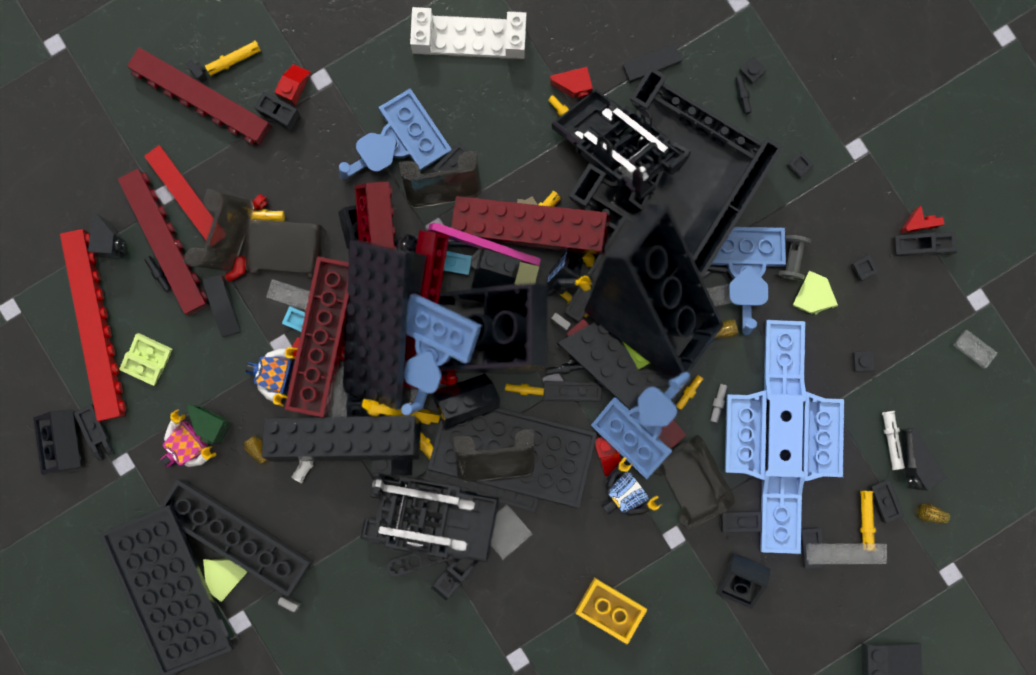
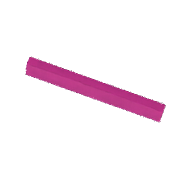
M436 222L429 224L427 230L429 232L449 235V239L482 250L488 249L520 259L523 263L535 266L540 265L541 259Z

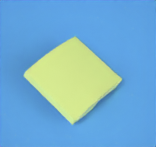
M138 333L134 337L129 352L125 354L119 370L155 386L173 349Z

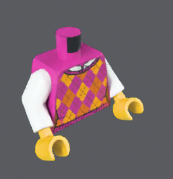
M177 409L170 415L171 421L164 436L165 442L163 447L168 453L160 460L166 467H169L175 461L180 466H201L210 458L215 457L216 453H210L212 446H208L199 440L200 436L195 434L193 427L187 421H182L186 418V415L179 416V409Z

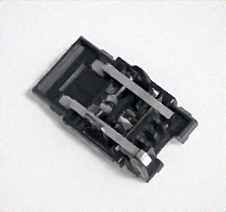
M597 89L593 90L552 122V129L565 140L576 145L577 153L581 152L582 157L596 168L605 172L607 177L614 182L618 180L620 187L624 185L634 193L636 192L637 196L641 199L655 190V183L651 180L657 174L665 170L672 176L686 162V156L670 145V138L652 125V117L647 109L640 107L635 113L627 106L621 108V106ZM630 126L633 127V128H632L631 130H629L627 133H625L624 135H622V136L620 137V140H619L618 138H612V137L615 136V135L618 137V136H619L620 134H622L625 130H627ZM615 141L616 143L614 146H612L610 142ZM625 152H628L631 155V157L627 160L625 157Z
M372 472L371 477L374 480L370 497L380 499L376 521L364 519L360 537L362 540H368V542L376 544L381 542L385 544V548L448 559L449 556H453V558L464 560L466 558L488 563L499 498L477 495V493L469 491L461 492V487L399 476L398 480H393L392 477ZM422 485L434 486L439 488L427 487ZM441 502L439 514L443 515L442 519L426 517L427 512L438 513ZM412 505L414 509L421 510V514L405 513L406 508L411 509ZM404 517L419 519V524L408 525V522L404 521ZM425 521L441 523V527H436L435 531V528L425 526ZM405 538H406V540H405V545H406L407 548H404V547H403L404 539H405Z

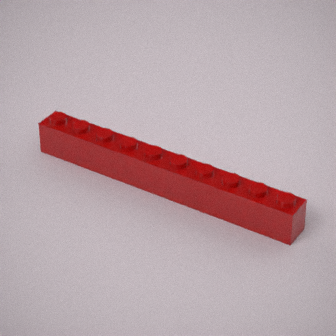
M84 229L61 233L60 237L97 421L104 422L125 417L127 408L125 401H122L121 397L123 388L121 382H118L117 374H119V368L117 363L114 362L115 348L110 342L112 333L110 327L107 326L106 318H108L106 308L103 307L102 302L104 300V293L99 287L101 278L99 271L95 267L97 258L96 255L88 252L90 233Z

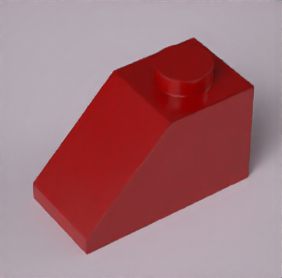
M293 64L282 75L274 92L278 99L296 106L311 72Z
M587 67L550 76V84L573 98L583 99L592 92L593 87Z

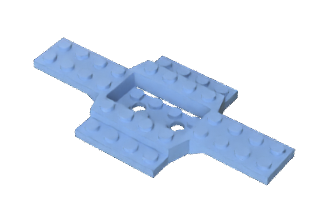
M766 320L764 391L750 395H727L725 472L744 473L762 480L760 552L801 554V508L804 482L823 476L843 477L844 399H825L806 392L804 382L805 321ZM767 399H768V400H769L768 470L765 471L766 401H767ZM785 410L791 413V419L788 422H784L781 419V413ZM784 449L788 450L791 454L790 459L787 461H783L780 458V452Z

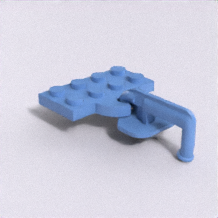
M408 89L378 107V110L388 124L383 128L381 135L369 133L357 141L356 150L362 159L352 165L346 162L340 163L339 176L342 180H345L365 167H368L373 172H379L390 166L393 158H405L408 156L411 157L419 171L446 156L452 149L412 90Z
M734 227L711 264L727 265L728 272L734 279L729 284V298L733 304L742 305V332L744 335H749L757 326V322L752 319L751 306H761L768 300V284L761 278L766 270V266L784 267L786 265L785 228Z
M411 294L409 298L406 334L416 339L415 348L418 356L407 361L404 369V379L410 385L418 388V392L413 404H404L401 411L406 416L421 410L424 407L427 394L433 393L438 389L441 380L439 365L445 364L450 360L451 356L464 363L470 362L481 329V325L417 294Z
M683 372L675 379L670 380V388L664 394L655 387L647 388L638 398V406L631 410L627 409L615 397L591 424L623 457L627 458L626 460L630 464L633 463L632 466L646 479L672 453V450L658 437L662 431V426H667L677 415V408L671 400L689 380L690 374L688 372Z

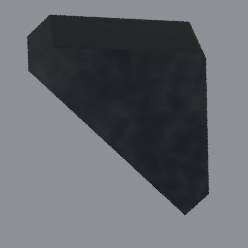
M648 204L605 257L584 311L665 375L678 377L683 372L689 373L724 324L669 206Z
M526 283L440 292L438 305L481 325L470 362L464 363L451 356L449 361L438 366L440 373L532 375L547 368L548 286Z

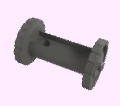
M787 235L786 241L791 243L786 270L779 271V276L790 280L802 281L805 276L799 272L804 246L810 245L811 239L798 235Z

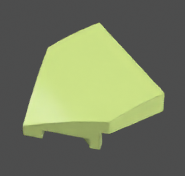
M809 271L793 306L816 315L818 312L828 308L837 307L838 304L828 279Z
M227 558L203 559L207 587L210 593L222 602L247 571Z

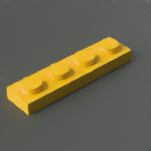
M363 399L362 407L370 415L406 416L402 413L401 409L395 410L382 403L380 405L377 401ZM421 409L407 415L416 416L421 420V423L429 425L431 422L438 423L440 415L427 409Z

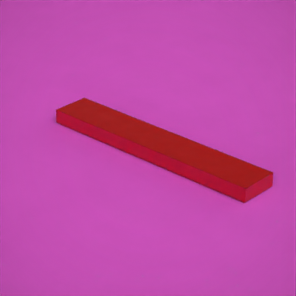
M160 145L144 156L211 247L227 236Z

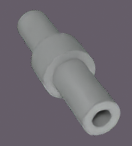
M720 384L717 398H714L712 405L714 408L710 419L711 422L718 423L721 409H724L725 405L724 398L727 385Z

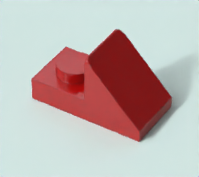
M919 206L913 211L901 229V234L939 228L944 225L943 217L936 218V215L924 217L922 206Z
M603 437L595 440L594 445L604 475L608 476L619 465L621 458L619 452Z

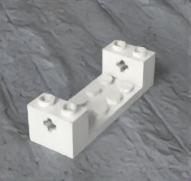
M412 7L410 39L412 54L524 59L526 13L507 12V19L433 16L431 8Z

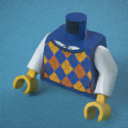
M288 347L268 352L265 357H260L258 364L248 362L246 367L247 374L255 375L254 383L258 385L257 388L266 399L281 407H284L281 404V400L283 398L287 399L286 392L295 361L293 359H296L293 356V352L298 348Z

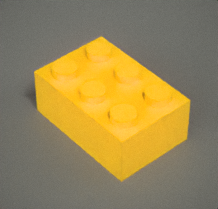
M594 577L575 613L628 644L647 609Z

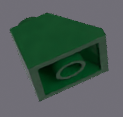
M188 404L187 410L194 432L200 436L199 440L209 445L222 443L232 422L200 406Z

